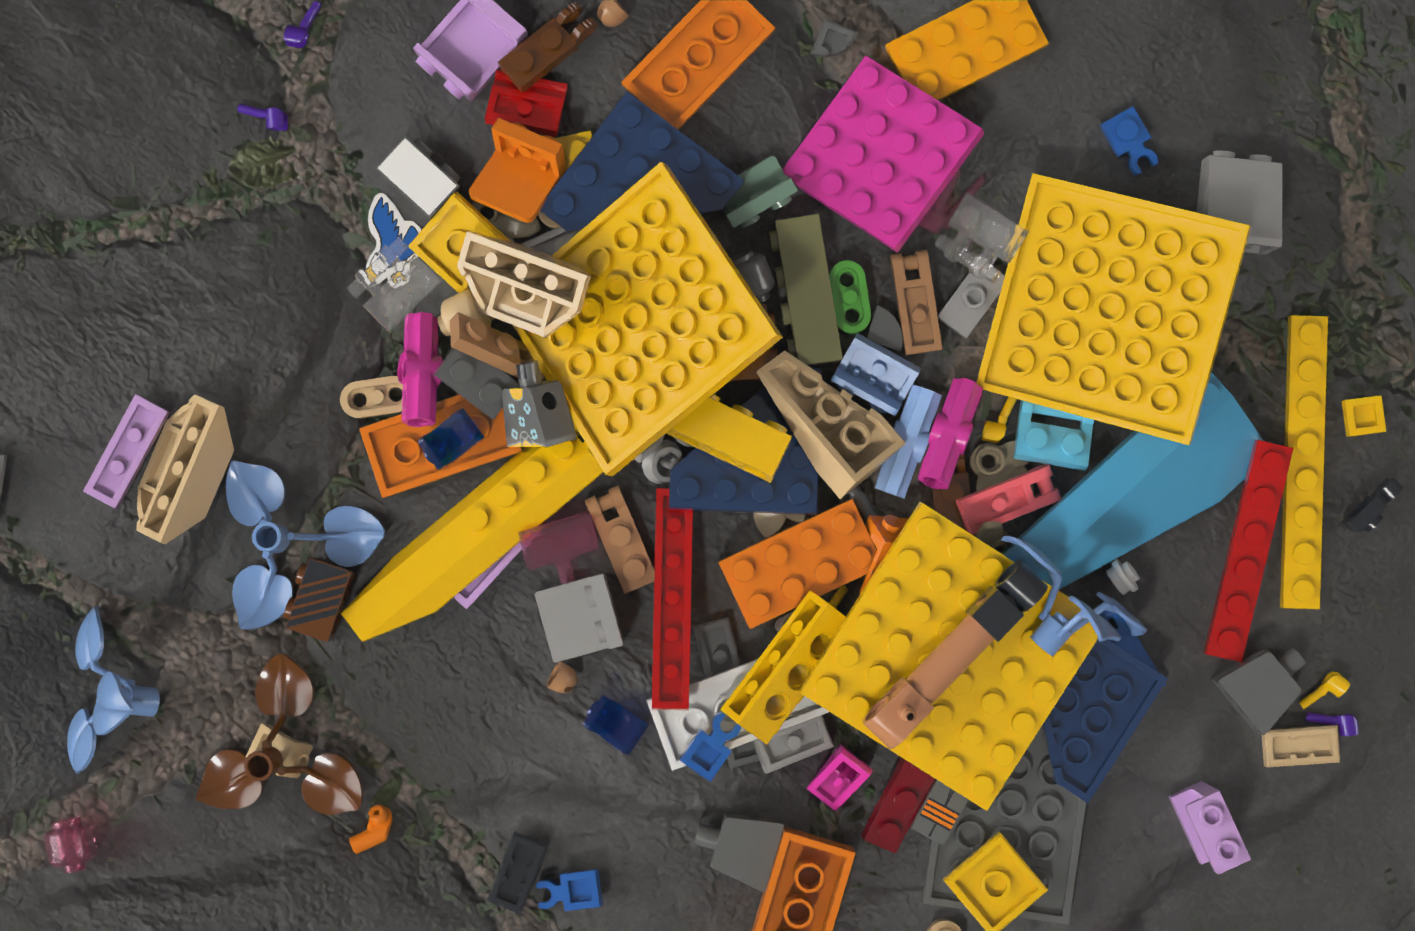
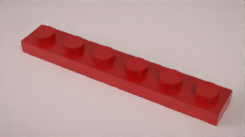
M1255 439L1203 651L1207 655L1242 662L1294 448Z
M656 488L651 710L689 711L693 510L669 509V489Z

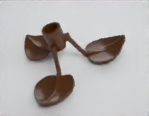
M283 653L277 654L267 662L258 677L255 699L262 713L266 715L279 714L278 721L266 740L262 742V748L254 751L247 757L243 752L233 749H226L216 753L209 760L205 768L200 788L196 794V800L221 809L245 808L257 801L263 791L262 781L274 774L306 773L308 776L304 779L301 790L306 804L311 809L326 815L359 810L363 800L362 784L354 766L346 758L335 753H322L316 757L313 769L308 766L285 767L282 754L272 746L273 740L286 721V714L290 716L303 714L311 706L314 699V685L308 673L288 655Z

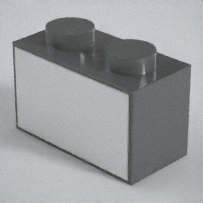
M404 136L375 169L431 220L453 193H461L463 191L456 183L461 177L445 162L441 167L435 164L430 159L434 152L419 138L411 142Z

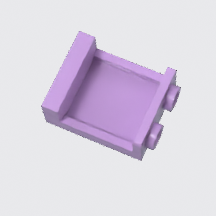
M460 0L421 45L417 43L413 47L419 56L415 62L431 76L438 72L447 81L443 86L457 99L460 100L464 95L472 102L495 76L496 70H500L498 61L529 36L527 30L493 0Z
M1200 781L1168 796L1201 865L1210 862L1214 872L1221 874L1251 860L1219 790Z

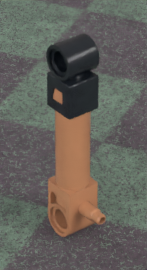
M1021 559L1012 563L998 577L994 584L995 587L990 586L965 611L968 614L967 617L906 680L901 677L865 715L863 724L889 749H893L903 742L934 709L932 704L994 640L999 642L1024 616L1023 613L1032 608L1044 596L1048 585Z

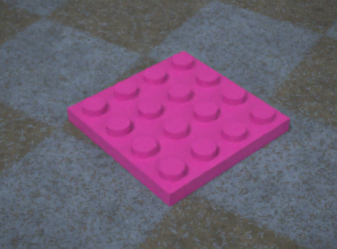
M865 56L782 170L785 175L792 179L796 187L898 253L985 133L978 125Z

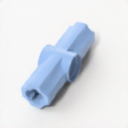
M912 385L899 421L896 420L893 429L906 444L882 464L874 488L903 499L905 498L916 465L921 462L926 451L931 433L929 429L935 418L941 394Z

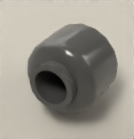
M747 249L730 257L760 304L770 298L769 291L776 284V277L766 256L762 253H754L752 249Z

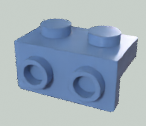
M857 333L831 380L837 384L840 390L843 389L852 396L857 395L868 401L870 406L876 411L896 416L921 368Z

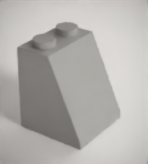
M1213 151V155L1207 156L1201 163L1196 213L1250 225L1251 230L1244 253L1266 255L1281 248L1282 163L1272 162V157L1267 155H1250L1248 160L1235 158L1236 153L1231 151Z

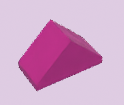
M840 743L808 785L807 790L836 811L866 781L873 770L870 765Z

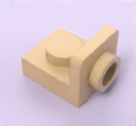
M261 723L246 757L262 748V742L266 740L273 729L271 725ZM281 731L278 732L272 742V746L282 754L285 767L308 765L309 755L313 749L311 744L297 741ZM276 773L277 776L290 778H299L301 774L287 773L284 775H279L278 773Z

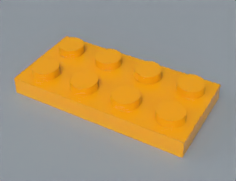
M973 0L887 43L885 49L902 79L940 101L1047 47L1049 43L1027 0Z

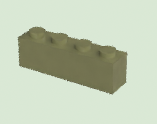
M819 214L777 220L774 223L775 230L769 231V240L772 253L779 252L781 266L774 268L778 289L785 288L787 302L780 303L783 324L791 325L793 339L786 340L788 353L807 366L840 362L843 357Z

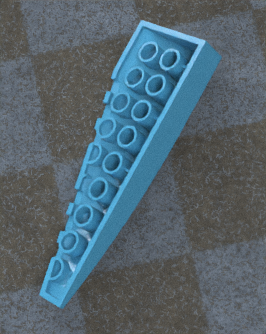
M1211 372L1191 445L1133 431L1018 538L1039 548L1062 573V582L1059 587L1061 589L1219 503L1246 478L1255 439L1264 440L1233 395ZM1012 543L1001 553L1013 562L1021 559L1041 580L1053 586V580L1045 567L1022 546Z

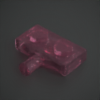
M587 511L518 532L526 567L529 570H533L549 564L557 565L561 584H568V580L570 582L575 581L570 560L580 554L599 549L592 516Z

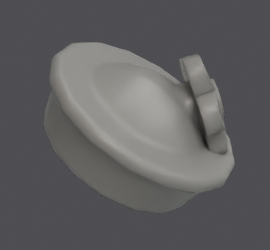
M663 440L642 461V469L648 480L656 484L670 482V471L683 460L681 449L676 443L670 440Z

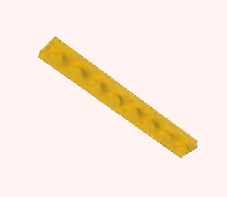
M1288 316L1284 446L1294 449L1283 491L1280 608L1320 609L1327 316Z

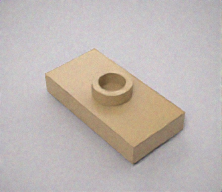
M1337 725L1270 729L1264 736L1262 735L1265 767L1340 762Z

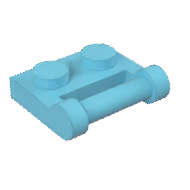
M1021 400L1013 459L1085 471L1089 463L1094 420ZM1035 413L1080 421L1079 430L1031 422V415Z

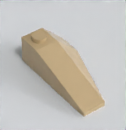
M786 351L780 353L756 372L816 472L839 499L863 482L906 444L881 414L872 408L869 411L851 400V394L843 389L839 392L824 382L821 374Z

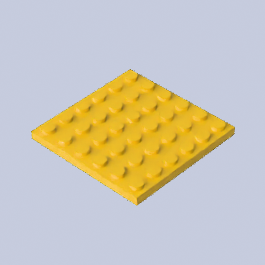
M663 162L655 166L552 255L555 258L580 266L591 276L581 312L549 337H543L513 325L533 359L538 361V366L546 380H558L562 384L572 422L605 475L614 476L783 338L669 166Z
M1032 173L976 384L982 387L983 390L1191 445L1251 226Z
M919 502L798 691L888 748L863 724L865 715L901 677L906 680L967 617L968 614L965 611L990 586L995 587L994 584L998 577L1014 562L924 503ZM1047 584L1048 589L1044 596L1032 608L1023 613L1024 616L999 642L994 640L932 704L934 709L908 737L895 748L889 749L986 811L995 800L1098 639L1093 626L1088 622L1073 633L1052 657L1030 638L1043 622L1038 616L1043 611L1052 586ZM1058 591L1050 615L1053 616L1056 611H1059L1068 620H1071L1081 609L1070 601L1068 596Z

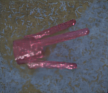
M958 169L940 194L938 200L934 202L918 225L936 235H939L943 228L948 230L953 219L984 184L985 177H979L947 214L950 207L945 205V202L961 174V170Z

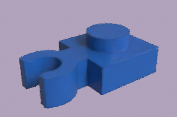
M1134 106L1099 126L1117 158L1125 153L1128 154V168L1134 176L1142 173L1137 164L1140 157L1146 158L1151 167L1158 164L1157 155L1143 145L1151 136Z
M722 711L714 716L711 733L708 734L700 729L679 758L682 763L710 782L732 752L723 744L726 740L735 738L741 730V726L737 723L729 731L721 730L720 722L725 717Z
M599 869L559 874L561 884L552 879H545L536 884V888H548L551 892L550 900L538 903L541 909L551 908L557 905L559 901H563L564 911L603 906Z

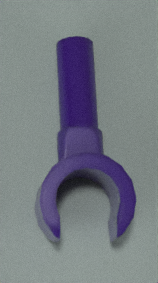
M314 1L301 21L300 27L290 24L286 26L283 39L286 41L285 44L287 46L295 48L306 46L309 28L322 6L319 2Z
M241 103L238 105L237 111L239 113L266 119L267 130L287 131L288 116L284 111L278 108L260 109Z
M1307 712L1306 721L1338 725L1339 736L1359 734L1358 720L1351 714H1339L1337 716Z

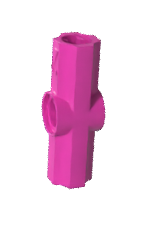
M426 312L409 313L405 317L404 351L400 356L397 370L398 382L403 384L402 423L411 427L432 426L436 423L437 387L441 380L433 374L443 360L438 355V317Z
M954 378L942 412H938L928 440L930 445L918 475V480L930 488L948 490L960 454L963 455L973 429L972 420L983 392V388L973 380Z

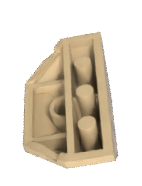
M470 231L466 232L457 264L458 270L462 276H465L469 288L484 314L543 337H549L581 312L591 278L580 266L520 244Z
M193 395L189 399V403L178 409L166 421L138 486L137 511L139 520L137 521L136 531L162 544H167L206 518L234 452L224 407L201 396Z

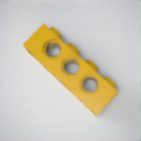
M810 590L720 710L767 745L780 730L782 724L796 705L803 699L804 695L798 690L846 616Z

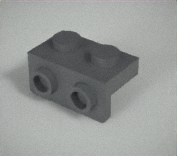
M452 348L433 374L493 420L503 408V389L519 384L512 378L513 375Z

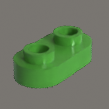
M845 260L837 263L829 273L838 329L847 334H857L868 326L871 319L867 283L862 267L854 261ZM847 273L852 276L853 284L851 286L845 287L840 283L839 279L842 274ZM853 309L858 313L859 318L856 322L850 323L846 320L845 313L847 310Z

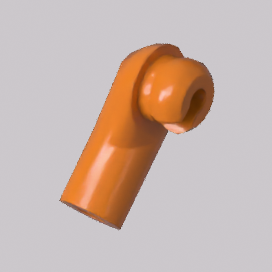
M379 804L370 808L367 829L349 838L350 845L355 854H359L387 840L393 821L389 808Z

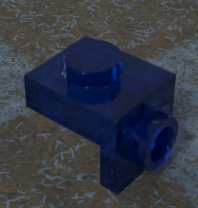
M462 408L452 414L433 431L422 436L418 440V444L423 449L426 459L434 464L438 470H441L458 460L485 437L465 409Z
M603 695L589 708L587 719L583 726L601 736L622 753L630 755L649 724L619 702Z

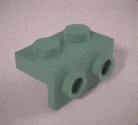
M771 155L738 174L745 181L721 212L733 228L738 225L740 228H745L760 219L758 214L771 207L772 210H776L788 204L792 200L790 195L798 190L792 179L784 174L776 157Z

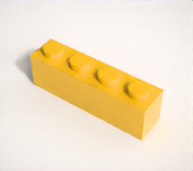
M716 394L710 396L666 432V434L770 483L790 445L792 437L786 434L787 429L776 422L767 420L766 424L752 418L754 414L742 406L733 405L730 408L720 403V398Z

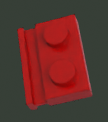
M496 70L485 114V124L494 125L497 119L501 118L510 123H520L534 133L557 137L568 84L540 79L525 92H521L502 71Z

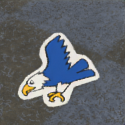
M378 193L373 199L368 215L369 229L377 242L376 248L369 256L366 264V282L371 286H375L387 278L392 287L399 288L409 282L411 262L419 257L408 246L421 232V228L413 221H404L392 201L385 194Z

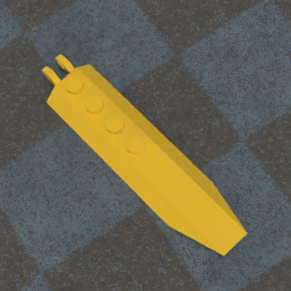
M574 425L577 439L549 447H524L522 449L523 452L517 453L397 553L341 613L362 642L437 612L599 477L604 471L591 454L592 452L586 442L582 443L578 438L580 433Z

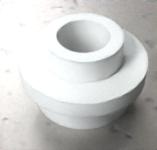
M1117 559L1113 561V567L1106 572L1116 588L1123 595L1130 590L1132 592L1138 590L1136 581L1140 577L1128 561L1123 564Z

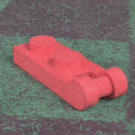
M1050 464L1037 466L1028 472L957 499L956 503L966 531L974 535L977 534L984 522L998 521L1005 523L1061 500L1059 490L1053 487L1050 478L1053 475ZM1034 483H1037L1040 492L1036 496L1033 495L1030 486Z

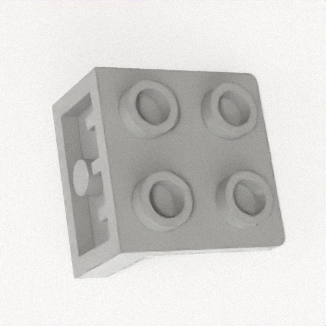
M605 573L535 593L537 606L554 662L557 663L599 650L612 649L624 645V639Z

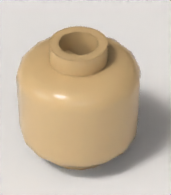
M470 289L444 300L441 304V315L437 318L439 327L445 336L450 335V320L457 312L473 319H478L490 327L492 320L495 319L484 314Z

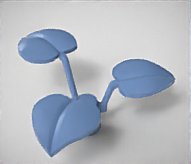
M231 461L226 477V497L230 512L239 523L245 526L257 525L252 534V541L257 549L263 551L262 557L267 560L270 570L261 565L249 566L243 569L234 581L232 590L233 603L241 629L248 630L264 627L276 621L284 614L290 597H293V585L289 578L276 575L277 565L272 555L273 553L283 552L288 547L290 540H327L325 551L329 559L337 565L353 567L364 563L370 558L385 537V529L375 516L353 506L337 507L325 515L323 524L326 534L289 533L285 526L272 523V516L269 513L278 510L284 502L285 486L281 477L274 470L265 466L239 461Z
M1004 536L1000 540L1020 545L1045 567L1053 580V586L1045 607L1038 616L1043 622L1030 636L1038 646L1052 657L1073 633L1088 622L1093 626L1099 642L1105 640L1119 642L1121 636L1108 621L1099 615L1103 611L1119 614L1126 621L1131 631V636L1144 635L1147 632L1145 626L1134 615L1129 613L1124 606L1101 592H1098L1096 595L1104 602L1094 610L1081 600L1070 596L1068 599L1081 609L1078 614L1071 620H1068L1059 611H1056L1053 616L1050 615L1062 582L1061 571L1046 554L1031 543L1011 536Z
M94 606L85 617L78 631L75 644V654L79 668L88 670L91 667L92 671L103 675L98 684L93 715L90 717L88 709H80L73 717L69 726L67 737L68 755L76 774H80L90 764L96 750V734H108L128 718L129 715L153 717L157 713L160 702L157 688L136 686L135 680L126 679L99 665L98 660L102 656L104 648V633L99 606Z

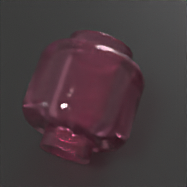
M81 817L66 818L52 822L51 829L44 834L49 864L56 868L63 867L65 874L87 869L86 862L92 860L97 854L92 826L87 822H81Z

